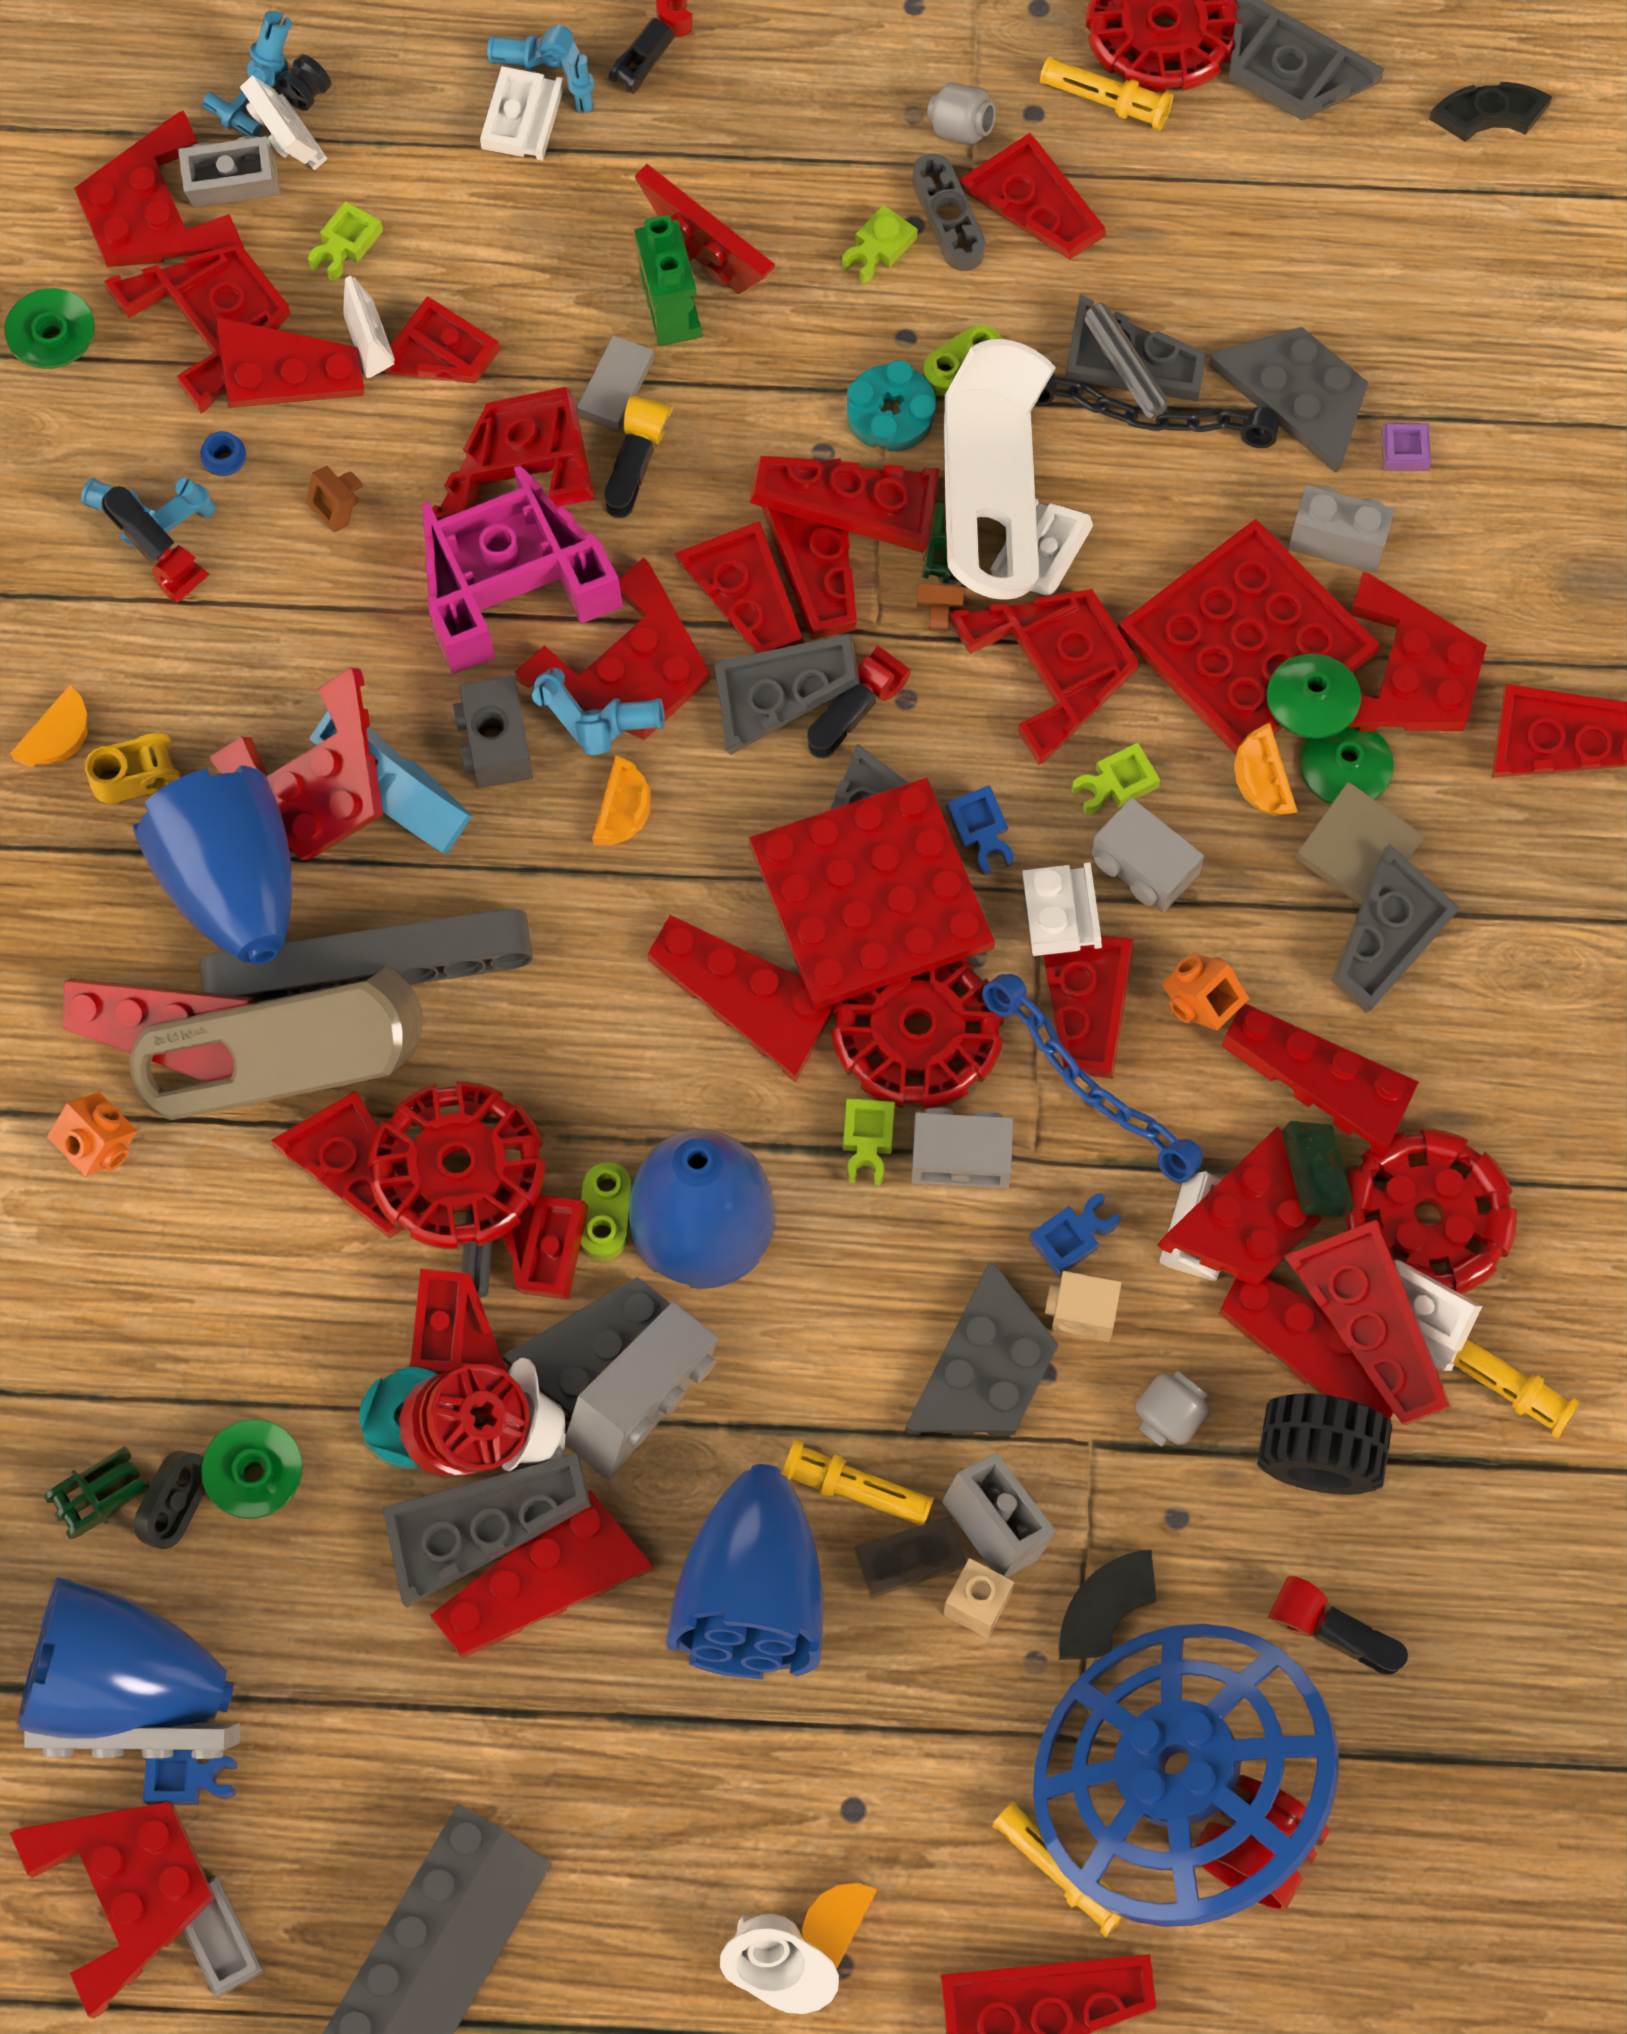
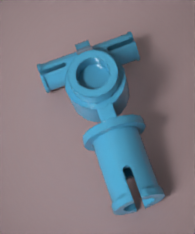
M268 11L264 14L258 40L250 47V55L253 59L247 65L249 78L253 75L270 87L276 84L275 80L282 72L288 71V62L282 50L288 31L291 29L292 21L289 17H286L283 24L280 25L284 14L277 11ZM212 91L203 99L202 108L219 117L221 124L229 130L236 128L246 136H258L260 134L262 125L245 114L247 112L246 105L250 102L243 91L231 104L215 95Z
M562 25L552 26L545 32L543 37L538 39L531 35L528 36L527 40L497 37L496 35L490 36L487 45L489 64L525 66L526 71H533L535 66L542 63L552 68H562L568 82V88L574 94L576 111L581 113L583 108V113H587L593 109L594 104L591 92L594 89V78L588 72L586 55H580L573 40V33L567 27Z
M186 477L178 480L175 485V491L178 495L156 512L142 505L145 512H148L166 533L196 512L198 515H202L203 518H208L216 510V505L210 500V494L207 489L201 484L194 483L191 479L188 480ZM90 478L83 487L81 502L88 507L91 506L103 512L101 500L113 487L99 481L97 478ZM128 489L132 493V495L137 499V501L141 504V501L137 493L133 490ZM122 532L120 539L136 548Z
M550 668L547 672L538 676L534 683L533 701L539 706L545 703V706L548 705L579 745L583 746L584 754L597 755L610 751L611 742L617 736H622L624 731L651 728L663 729L664 707L660 698L621 703V700L616 698L603 710L593 709L583 712L563 685L565 676L559 668H555L554 671Z

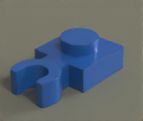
M990 785L946 803L945 807L963 849L975 844L977 845L979 852L976 863L979 871L984 876L990 874L991 871L990 865L987 862V855L990 853H999L1003 857L1006 866L1012 865L1014 860L1012 849L997 837V835L1007 832L1008 826Z
M1102 1193L1092 1196L1086 1202L1084 1212L1078 1217L1068 1206L1030 1233V1242L1058 1277L1062 1275L1063 1271L1070 1270L1098 1250L1099 1243L1093 1235L1109 1234L1119 1225L1121 1217L1118 1213L1112 1215L1107 1220H1100L1094 1215V1211L1104 1204L1105 1197Z
M173 1750V1756L168 1758H146L143 1802L147 1805L170 1802L173 1805H199L200 1790H208L213 1796L220 1799L231 1798L235 1796L236 1790L231 1785H217L216 1777L224 1769H237L238 1763L233 1758L223 1755L221 1758L210 1759L206 1764H202V1759L192 1758V1750Z

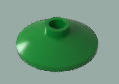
M59 288L40 289L22 297L10 309L4 325L5 339L13 355L21 362L41 369L59 368L74 362L89 348L95 333L94 317L87 303L75 293ZM52 333L59 334L54 338L46 339Z
M1303 654L1288 659L1274 671L1267 689V703L1274 719L1287 731L1297 736L1311 739L1331 737L1345 730L1355 719L1361 702L1360 687L1350 669L1340 661L1320 654ZM1316 685L1323 688L1324 690L1321 692H1313L1308 688V686Z
M1347 727L1342 732L1327 738H1308L1300 756V771L1305 784L1315 796L1331 805L1347 782L1376 800L1388 787L1394 769L1392 752L1385 739L1377 731L1359 732L1358 727ZM1341 753H1351L1357 757V760L1353 762L1345 761Z
M258 1419L239 1421L220 1431L208 1445L201 1467L202 1482L212 1502L223 1512L243 1519L266 1517L283 1508L297 1492L303 1473L301 1453L292 1436L277 1424ZM253 1466H260L264 1470L262 1477L257 1481L246 1479V1472Z

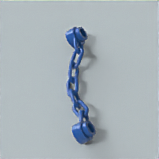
M1000 974L984 987L983 1000L988 1009L1000 1017H1008L1012 1013L1017 1015L1028 1026L1037 1047L1045 1053L1047 1059L1063 1077L1064 1082L1081 1099L1092 1104L1111 1120L1119 1123L1124 1129L1149 1139L1161 1151L1158 1156V1164L1167 1178L1177 1183H1183L1200 1169L1202 1151L1194 1141L1190 1139H1177L1154 1118L1129 1108L1125 1103L1101 1088L1078 1067L1072 1056L1059 1042L1049 1019L1026 997L1027 989L1020 977L1014 974ZM1024 1004L1034 1014L1028 1017L1020 1007ZM1042 1025L1045 1026L1051 1039L1045 1044L1037 1030ZM1058 1051L1069 1064V1067L1064 1068L1053 1054ZM1078 1076L1092 1088L1089 1095L1074 1082ZM1103 1097L1119 1108L1117 1114L1100 1103ZM1133 1116L1148 1123L1146 1130L1127 1121ZM1160 1133L1171 1142L1167 1147L1157 1138Z

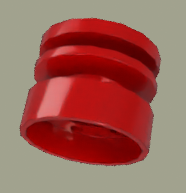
M467 1364L451 1371L433 1375L418 1383L405 1398L399 1417L401 1440L409 1457L425 1472L441 1478L463 1477L475 1474L476 1472L495 1469L512 1460L524 1445L530 1426L529 1406L520 1385L506 1371L489 1364ZM473 1409L475 1411L474 1414H471L470 1410Z
M1239 1775L1233 1792L1251 1805L1262 1782L1245 1775ZM1279 1789L1275 1801L1265 1818L1290 1838L1299 1825L1306 1807L1296 1798ZM1219 1809L1220 1813L1232 1825L1236 1823L1233 1819H1231L1228 1815H1226L1222 1810ZM1208 1822L1194 1847L1216 1839L1231 1827L1220 1823ZM1326 1824L1315 1845L1321 1846L1330 1831ZM1250 1835L1242 1844L1226 1855L1200 1866L1220 1882L1232 1888L1262 1869L1275 1854ZM1314 1848L1303 1863L1311 1864L1317 1855ZM1296 1870L1279 1888L1257 1903L1273 1910L1284 1912L1303 1880L1302 1876Z

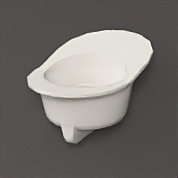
M520 1358L513 1363L507 1373L520 1385L529 1406L530 1426L524 1445L512 1460L501 1465L505 1471L513 1470L519 1463L537 1465L562 1458L564 1455L566 1438L564 1410L558 1403L539 1392L538 1377L534 1364L530 1359Z
M761 1914L755 1917L743 1915L738 1921L737 1933L734 1938L727 1942L720 1954V1968L727 1980L770 2006L787 2013L805 2014L820 2010L832 2001L838 1991L839 1974L833 1961L822 1951L804 1941L797 1926L781 1915Z

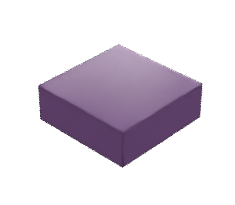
M1383 423L1381 430L1383 471H1429L1431 465L1429 423Z

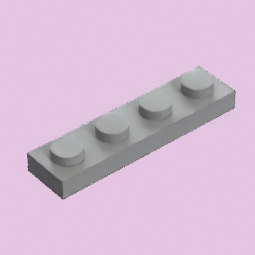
M200 1722L172 1725V1727L135 1728L124 1733L95 1739L57 1738L24 1731V1748H42L43 1757H68L74 1755V1749H92V1757L114 1758L123 1756L124 1749H142L143 1758H168L173 1756V1750H192V1758L214 1759L223 1757V1750L240 1743V1722Z

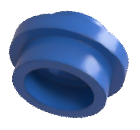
M219 431L207 437L201 447L200 457L204 468L208 472L217 476H228L242 468L246 461V449L243 442L237 436L229 432ZM222 453L231 454L228 458L217 459Z

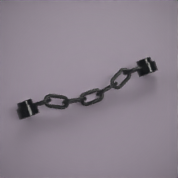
M1054 372L1035 403L1036 406L1048 405L1054 400L1055 395L1072 398L1089 411L1101 413L1126 422L1135 428L1151 431L1207 432L1222 428L1241 431V439L1247 445L1254 448H1268L1274 445L1279 429V421L1276 418V414L1266 407L1253 408L1250 413L1221 408L1194 413L1165 412L1156 417V424L1136 421L1138 414L1145 415L1141 407H1133L1130 404L1107 397L1085 382L1056 377ZM1057 384L1071 386L1069 391L1056 389ZM1083 389L1098 398L1096 406L1080 397ZM1109 405L1126 410V412L1121 414L1107 408ZM1217 415L1218 423L1199 426V418ZM1230 417L1243 419V424L1230 422ZM1169 419H1187V424L1169 423Z

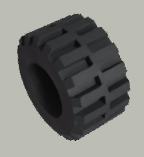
M1299 1393L1269 1400L1266 1406L1257 1465L1262 1471L1273 1478L1306 1490L1343 1495L1375 1491L1380 1489L1384 1483L1392 1432L1391 1420L1367 1405L1336 1396Z

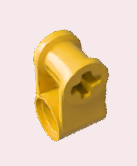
M151 733L134 740L94 749L85 761V771L93 795L101 802L115 804L124 800L155 794L164 786L181 778L179 771L173 768L169 753L172 747L171 738L164 733ZM154 760H156L158 763L157 767L153 766ZM114 770L119 772L112 779L104 780L99 778L107 771Z

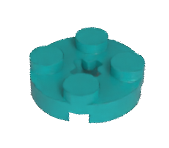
M896 360L890 364L875 366L863 372L850 384L847 394V422L852 433L862 443L872 448L874 443L878 446L888 447V451L898 452L918 445L928 436L932 422L935 419V392L929 381L922 374L913 370L909 363ZM886 401L900 403V413L895 415L890 410L882 412L880 409Z
M405 1367L396 1370L397 1373L388 1375L383 1380L382 1378L378 1379L369 1387L360 1406L359 1421L365 1442L377 1458L393 1467L416 1469L419 1466L409 1457L401 1440L400 1421L397 1419V1415L402 1411L405 1398L418 1383L436 1375V1373L418 1367Z

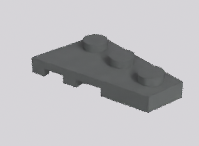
M1079 295L1065 378L1092 385L1129 390L1085 322V312L1090 307H1093L1094 301ZM1116 311L1113 316L1165 396L1198 401L1206 353L1159 331L1154 333L1146 331L1130 323L1131 318Z

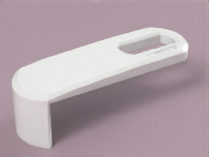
M1006 339L986 340L970 348L945 394L944 416L948 568L969 589L995 599L1021 597L1033 588L1039 578L1031 410L1056 369L1047 358L1036 350L1022 343ZM977 517L991 518L1006 527L1007 578L994 577L979 568Z

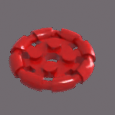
M1090 0L1085 22L1086 28L1091 30V34L1088 37L1090 48L1099 63L1110 74L1117 72L1124 77V82L1132 79L1139 82V87L1157 93H1164L1166 88L1180 87L1181 91L1190 90L1209 82L1221 72L1220 66L1223 63H1230L1232 51L1235 49L1233 38L1235 23H1242L1236 18V10L1239 9L1236 0ZM1208 15H1213L1216 19L1208 20ZM1158 16H1167L1175 24L1170 27H1160L1153 22V19ZM1120 23V28L1108 29L1111 24ZM1202 44L1211 49L1208 54L1200 49ZM1130 50L1135 59L1134 62L1125 57ZM1178 62L1179 69L1165 70L1164 63Z
M963 959L931 970L930 981L911 980V978L890 984L880 994L873 990L835 1003L832 1014L836 1016V1027L832 1028L831 1035L835 1053L847 1075L853 1073L861 1082L860 1089L879 1101L895 1102L896 1107L904 1108V1103L923 1104V1109H930L960 1100L969 1094L968 1088L976 1081L983 1082L990 1074L998 1060L1003 1045V1038L999 1037V1026L1004 1024V1017L997 1016L995 1012H991L983 1000V989L989 983L988 979L982 980L973 971L975 966L968 960ZM959 984L967 991L960 999L950 989ZM912 1015H922L931 1022L932 1026L928 1032L915 1035L905 1028L904 1022ZM859 1016H871L869 1028L855 1027L856 1018ZM966 1022H977L980 1025V1034L966 1033ZM875 1051L885 1060L876 1069L867 1061L868 1057ZM957 1055L964 1063V1067L955 1074L946 1064ZM905 1074L913 1077L925 1074L924 1085L905 1084Z
M456 1081V1086L437 1088V1084L424 1087L404 1098L394 1107L396 1112L389 1121L381 1122L369 1152L368 1168L373 1170L374 1182L371 1183L370 1187L374 1199L385 1217L395 1227L402 1225L411 1232V1239L442 1249H458V1244L477 1242L479 1247L491 1243L512 1231L521 1223L519 1216L527 1207L533 1208L539 1197L545 1177L546 1161L541 1159L539 1150L543 1146V1141L537 1126L529 1114L518 1103L512 1105L502 1098L503 1092L487 1085L469 1081ZM459 1105L460 1113L441 1116L440 1107ZM491 1114L500 1119L493 1130L481 1123L486 1116L488 1117ZM410 1125L418 1126L423 1130L414 1141L403 1134ZM514 1149L520 1151L521 1160L506 1162L505 1150ZM455 1152L467 1155L471 1160L469 1167L460 1173L447 1171L443 1167V1161L448 1155ZM401 1164H407L409 1175L394 1177L393 1168ZM501 1186L512 1193L504 1205L496 1200ZM419 1197L428 1207L423 1215H420L411 1208ZM473 1210L474 1222L455 1225L453 1212Z
M1421 1129L1420 1134L1405 1136L1403 1131L1395 1133L1383 1160L1367 1149L1361 1155L1362 1163L1356 1170L1351 1169L1341 1192L1340 1217L1345 1218L1347 1230H1351L1366 1224L1365 1216L1377 1215V1220L1380 1222L1390 1250L1394 1246L1398 1251L1408 1256L1404 1262L1405 1264L1459 1294L1468 1292L1487 1281L1497 1271L1495 1264L1500 1257L1508 1256L1513 1245L1517 1225V1209L1511 1208L1509 1195L1512 1193L1510 1183L1503 1170L1486 1151L1481 1155L1468 1146L1469 1140L1462 1136L1437 1129ZM1422 1153L1425 1165L1410 1168L1408 1155ZM1455 1161L1470 1170L1465 1180L1457 1170L1450 1169ZM1377 1174L1389 1181L1384 1192L1373 1185V1180ZM1489 1200L1492 1211L1478 1215L1476 1201ZM1421 1204L1434 1206L1440 1213V1222L1433 1226L1420 1223L1415 1217V1207ZM1471 1238L1484 1246L1479 1254H1473L1465 1248ZM1445 1262L1447 1273L1434 1274L1430 1264Z

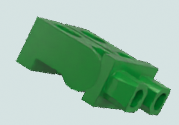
M668 215L646 219L644 227L634 229V237L638 248L639 274L658 346L702 338L701 324L693 296L697 295L696 285L678 220L672 221L671 216Z

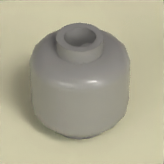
M950 82L943 86L937 95L932 96L927 114L928 119L932 121L933 130L939 138L974 145L983 136L989 135L992 131L996 118V108L994 102L990 101L986 90Z
M1178 1370L1173 1376L1167 1373L1158 1374L1135 1404L1137 1415L1144 1420L1138 1429L1161 1447L1167 1440L1176 1445H1185L1209 1415V1407L1204 1401L1208 1394Z

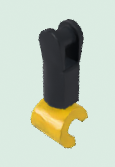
M630 395L624 416L625 437L604 494L606 508L611 516L624 518L632 512L639 492V486L642 484L654 451L653 445H659L665 431L662 429L674 409L672 405Z

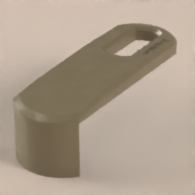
M386 966L366 981L151 1024L141 1032L133 1045L130 1056L131 1078L139 1097L152 1111L164 1118L175 1120L389 1076L410 1059L416 1050L422 1034V1010L419 1000L409 983L396 971ZM222 1042L229 1049L233 1057L234 1071L232 1077L163 1090L156 1083L151 1072L153 1055Z

